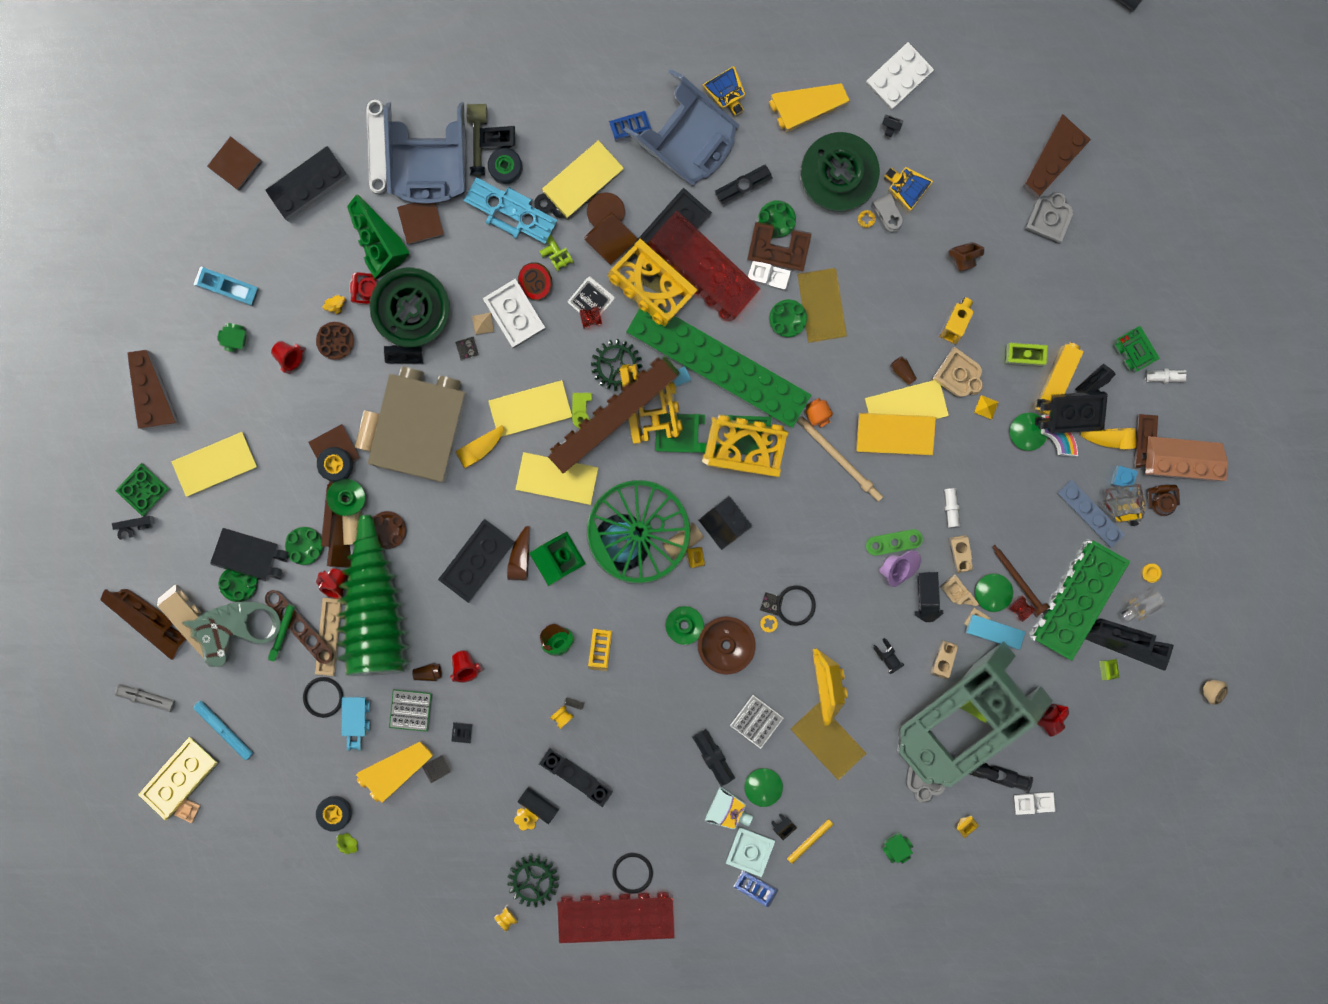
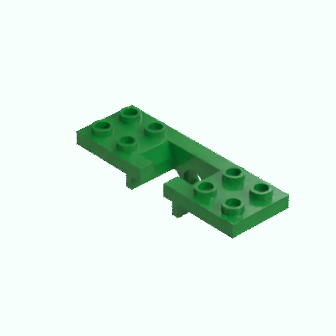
M670 413L658 414L660 423L670 422L671 429L673 430ZM677 414L678 420L682 421L683 431H680L679 437L667 438L666 429L656 430L655 452L705 453L707 443H698L699 424L705 425V415ZM725 415L729 416L730 420L736 421L737 418H742L752 424L755 421L766 423L765 426L771 427V417ZM756 431L760 436L763 433L761 431ZM749 434L733 444L742 455H748L751 451L759 449L755 440ZM768 435V441H771V435ZM722 444L715 445L714 454L717 453ZM728 449L731 451L729 454H735L734 450Z

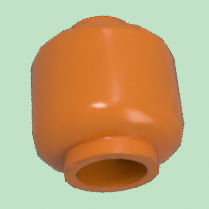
M818 398L806 405L808 408H806L805 414L811 425H819L821 428L830 423L829 419L833 416V411L826 400Z

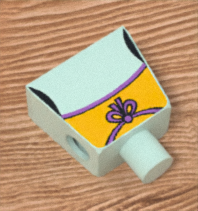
M719 787L705 817V821L735 829L738 822L749 827L753 816L743 812L746 803L723 787Z

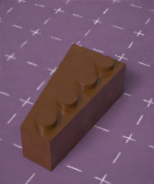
M1064 114L1058 119L1023 185L1036 199L1040 197L1091 140Z
M148 350L127 352L138 429L178 425L179 421L176 418L151 352Z

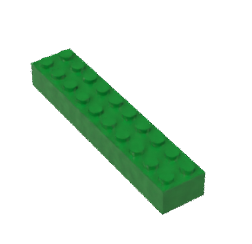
M659 307L664 313H668L666 310ZM639 308L626 331L627 335L679 365L685 366L686 369L790 429L795 425L811 397L810 393L676 316L663 327L657 324L648 312H644Z

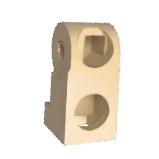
M962 535L949 538L957 573L972 571V556L968 536Z
M942 641L938 656L932 667L931 675L946 680L949 679L958 645Z

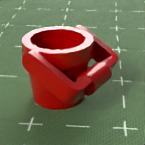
M356 272L352 274V281L350 282L352 303L370 305L372 292L379 282L371 273ZM358 276H365L359 283L357 282ZM357 293L363 300H356Z
M279 341L272 347L271 355L280 364V370L290 374L301 363L302 355L306 348L297 343L292 346L284 341Z
M331 568L328 574L326 571L318 573L316 583L319 586V590L328 598L340 599L344 594V590L339 588V585L347 582L348 576L343 574L341 570Z
M459 651L451 658L453 674L450 677L453 682L463 683L476 678L479 672L484 670L481 663L474 664L470 653L467 651Z
M1051 704L1037 724L1050 737L1055 736L1065 729L1064 721L1069 715V708L1067 706Z

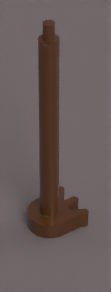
M994 545L992 547L995 550L994 553L1037 608L1033 613L1037 618L1049 609L1050 606L1047 603L1042 605L1007 557Z

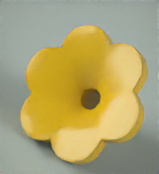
M335 295L325 300V304L322 306L323 310L334 311L335 314L340 313V307L343 306L345 297Z
M523 808L518 809L517 816L514 818L515 824L519 825V829L522 831L534 829L536 826L535 822L538 820L537 816Z

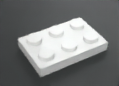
M908 42L877 70L866 83L892 110L925 80L934 69Z
M516 279L483 298L512 348L545 329Z

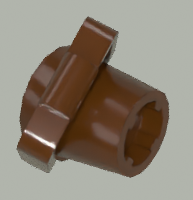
M970 242L949 249V255L953 257L958 271L977 266L976 258L984 255L985 248Z
M1159 485L1149 488L1147 491L1148 507L1159 516L1171 515L1176 507L1180 505V494L1177 485ZM1175 491V497L1169 492Z

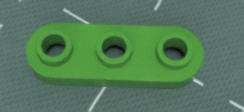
M915 529L874 536L867 540L866 550L869 554L876 556L914 549L922 544L923 536ZM912 535L917 537V541L914 543L910 541ZM892 539H897V546L891 544ZM874 542H877L879 544V548L877 550L872 548V544Z

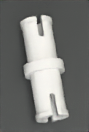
M1164 368V370H1147L1146 381L1164 382V384L1169 382H1186V370H1169L1168 368Z
M957 488L944 490L948 528L961 527Z

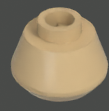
M1218 680L1206 682L1203 687L1204 696L1211 705L1220 704L1228 693L1227 683Z

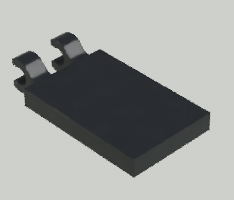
M1105 391L1051 395V400L1037 399L1036 407H1040V411L1050 410L1049 418L1036 417L1035 426L1039 425V429L1048 428L1051 434L1104 430L1108 394Z
M222 528L210 564L266 581L268 576L281 580L283 570L272 568L271 565L273 559L287 562L289 552L277 550L278 544Z

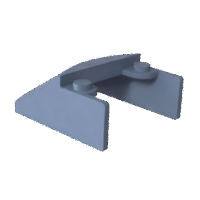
M670 69L668 72L680 82L675 89L674 95L681 104L658 134L651 129L644 130L640 135L627 127L623 130L644 147L647 152L686 182L694 185L698 180L703 177L707 178L725 160L735 142L733 138L739 124L685 76Z
M460 102L457 107V121H452L447 125L445 131L446 138H408L407 126L403 122L392 121L391 103H387L384 107L387 192L403 200L416 203L441 202L463 193L465 190L466 158L464 102Z

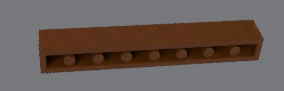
M666 356L661 359L659 357L654 359L650 363L652 366L650 369L640 371L635 376L637 380L633 383L629 381L621 388L623 392L618 396L613 394L607 400L608 404L604 408L599 406L592 413L594 416L590 420L585 418L578 425L580 428L576 432L571 430L564 436L566 440L563 443L557 442L550 448L551 453L548 457L563 474L679 376L680 372Z

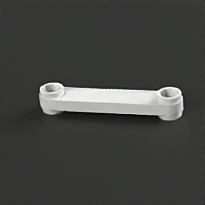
M372 100L366 108L369 186L375 194H382L387 189L384 106L380 101ZM373 105L380 106V111L378 113L371 112V107ZM376 181L383 182V187L379 190L373 187Z

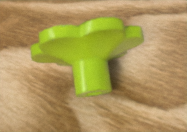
M345 833L344 835L339 834L337 836L338 842L336 845L340 852L348 855L357 851V841L350 834Z

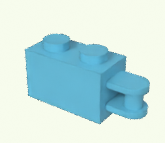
M342 697V736H347V751L351 749L361 751V737L366 736L367 732H370V720H367V713H370V701H367V697ZM351 736H357V741H351Z

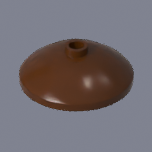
M720 617L712 620L703 628L699 636L698 651L701 660L709 669L719 674L728 675L742 671L749 665L755 654L756 643L751 629L743 621L734 617ZM726 641L730 643L728 649L723 648V643Z

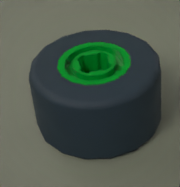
M499 148L489 157L488 171L495 181L509 184L516 181L521 175L522 161L514 150Z

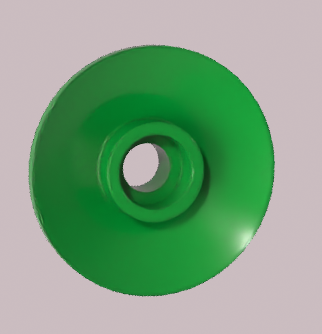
M343 479L335 481L329 487L326 500L329 508L337 515L352 516L362 509L365 502V493L361 485L356 481ZM347 497L349 501L343 502L342 498Z
M688 606L678 607L671 611L666 619V632L678 644L687 645L694 643L699 639L704 628L703 618L694 608ZM682 622L688 623L687 629L681 628Z

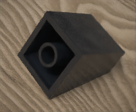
M730 496L698 519L721 550L753 527Z

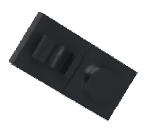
M384 346L385 363L423 364V348L421 346Z
M1103 363L1075 390L1078 393L1101 392L1099 388L1108 384L1116 374Z
M146 516L112 523L113 530H119L117 536L119 540H122V533L124 531L128 532L129 538L133 537V531L130 527H138V530L148 529L150 524H154L153 516Z

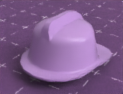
M912 550L901 556L891 555L885 560L879 571L888 579L890 586L896 587L917 572L921 564V556L917 551Z

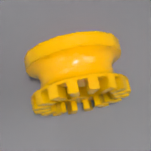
M864 210L859 214L858 223L860 226L868 228L875 223V215L872 211ZM865 214L872 217V221H869L868 224L861 220V217H864Z
M766 615L760 621L761 628L766 632H773L778 625L776 618L772 615ZM768 618L769 620L774 621V623L772 624V629H769V627H764L763 624L766 623L765 619Z

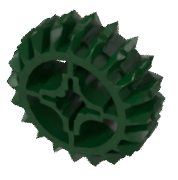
M616 339V345H613L612 340H609V347L602 343L601 345L604 350L601 351L597 348L596 352L600 355H593L592 358L597 360V362H591V366H597V369L592 370V374H599L595 377V380L597 381L602 378L603 380L600 382V385L603 386L605 382L608 383L606 387L608 390L611 385H614V391H617V385H621V388L623 385L622 380L614 381L617 373L620 372V368H617L613 374L614 369L612 368L614 366H611V363H616L619 359L620 364L625 365L622 361L625 352L631 357L633 364H637L636 362L642 360L641 357L635 358V355L639 353L638 350L631 352L634 345L631 344L626 348L627 341L624 340L621 346L619 345V339ZM619 350L617 356L613 359L604 357L609 351ZM601 363L611 368L609 379L602 373ZM637 364V367L642 368L643 365Z
M529 855L528 862L525 857H522L523 864L521 865L516 861L515 865L518 869L514 867L510 869L515 874H508V878L513 879V881L508 882L507 885L514 886L509 892L517 893L513 897L514 900L519 896L521 897L519 902L521 905L524 900L527 901V907H530L531 902H534V907H538V901L545 905L544 898L551 901L552 898L549 893L556 895V891L552 888L559 887V884L553 883V881L559 880V876L553 877V874L557 873V869L550 870L553 866L552 862L548 866L545 865L547 858L539 862V855H537L536 861H533V856ZM530 866H538L545 873L535 874ZM522 869H525L527 879L518 885V874ZM530 876L534 879H539L536 882L537 886H534L533 883L527 884L530 881ZM549 877V887L542 894L540 882ZM531 888L537 896H528L521 890Z

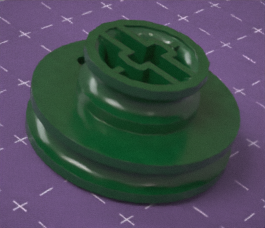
M834 132L817 139L806 151L801 165V181L806 194L816 205L831 212H848L865 204L873 195L880 175L879 161L872 147L861 137L847 132ZM821 149L825 152L822 156L818 154V151ZM837 156H845L849 158V160H847L846 158L840 160ZM831 160L839 169L842 166L846 167L844 174L850 181L842 174L837 177L835 175L836 168L829 161ZM852 163L854 164V167H855V173H853V172L851 171V169H852Z
M413 267L400 268L386 274L375 286L370 299V315L374 326L386 340L402 347H418L434 340L444 329L449 317V300L443 285L431 273ZM416 296L420 299L414 306L417 312L415 314L409 312L402 321L400 317L406 310L403 307L404 303L411 304ZM397 303H398V307H399V311H398V312H396V305H397ZM422 304H424V307H425V308H424V314H423V315L421 314V313H422V309H421V305H422ZM418 317H420V319L417 322L408 323L411 320V318L416 320ZM395 326L397 330L396 332H391L390 328Z

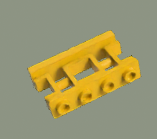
M637 364L621 366L620 374L623 386L629 381L633 383L631 372H633L634 380L637 379L635 377L638 374ZM671 382L666 386V392L665 389L659 392L662 408L645 410L643 406L639 409L640 417L651 416L652 425H646L642 428L643 434L638 411L629 418L633 444L649 441V431L666 429L667 438L679 437L680 431H683L682 421L678 420L677 416L679 403L674 399V394H676L675 382ZM667 405H669L673 430L671 429L670 422L660 423L658 414L667 413Z

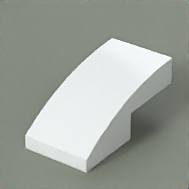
M753 261L748 279L787 291L792 272L766 263Z
M1054 792L1014 795L1016 815L1056 811Z

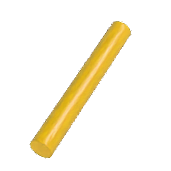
M828 819L787 860L793 864L834 824Z

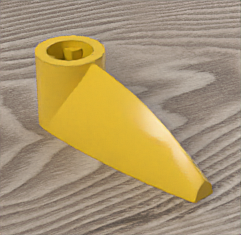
M503 425L455 451L464 469L478 462L493 449L504 431Z
M1115 428L1081 432L1083 438L1101 446L1119 449L1137 448L1136 428Z

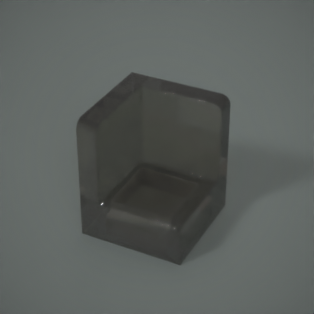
M444 754L422 766L431 783L451 772L444 759Z

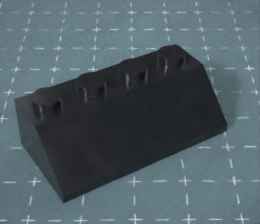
M326 146L265 189V191L284 219L289 221L344 182L349 176L329 147Z

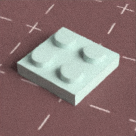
M739 827L726 864L762 877L775 840Z

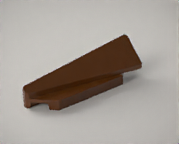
M329 481V484H327L326 495H327V491H328L329 487H330L334 482ZM343 497L342 501L347 502V497ZM325 498L321 546L329 547L327 566L350 568L351 560L347 558L351 555L350 545H344L342 516L337 515L329 508Z
M108 589L103 591L100 600L169 659L173 660L187 639L181 632L171 628L173 623L165 614L128 589H121L119 592H110Z

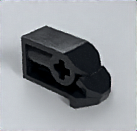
M938 572L917 573L919 611H914V615L924 622H934L943 615V610H940Z

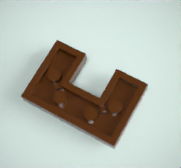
M755 221L747 260L804 271L812 233L793 229L789 247L770 244L774 225Z

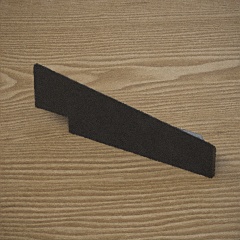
M1102 618L1096 620L1085 639L1163 671L1168 666L1174 646L1173 644L1156 642L1157 635Z

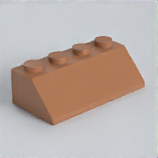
M1148 436L1145 475L1227 481L1228 460L1223 443Z

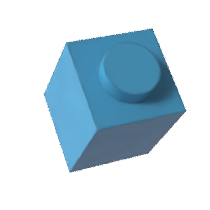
M1120 465L1116 466L1110 485L1132 490L1138 471Z

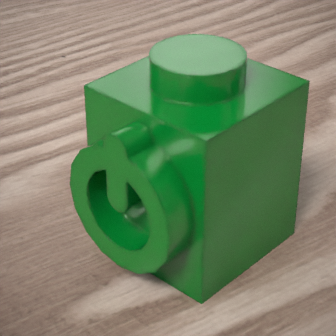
M226 323V327L223 326L222 330L218 332L217 341H219V345L229 352H235V349L244 351L248 332L244 330L245 326Z
M900 832L883 842L885 846L882 849L891 863L901 862L903 864L913 854L911 850L913 848L912 843L908 837L904 839Z

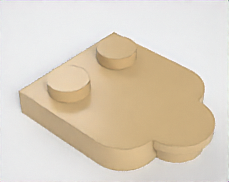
M956 347L952 348L932 378L957 397H964L968 394L976 395L983 388V383L980 379L982 374L980 365Z

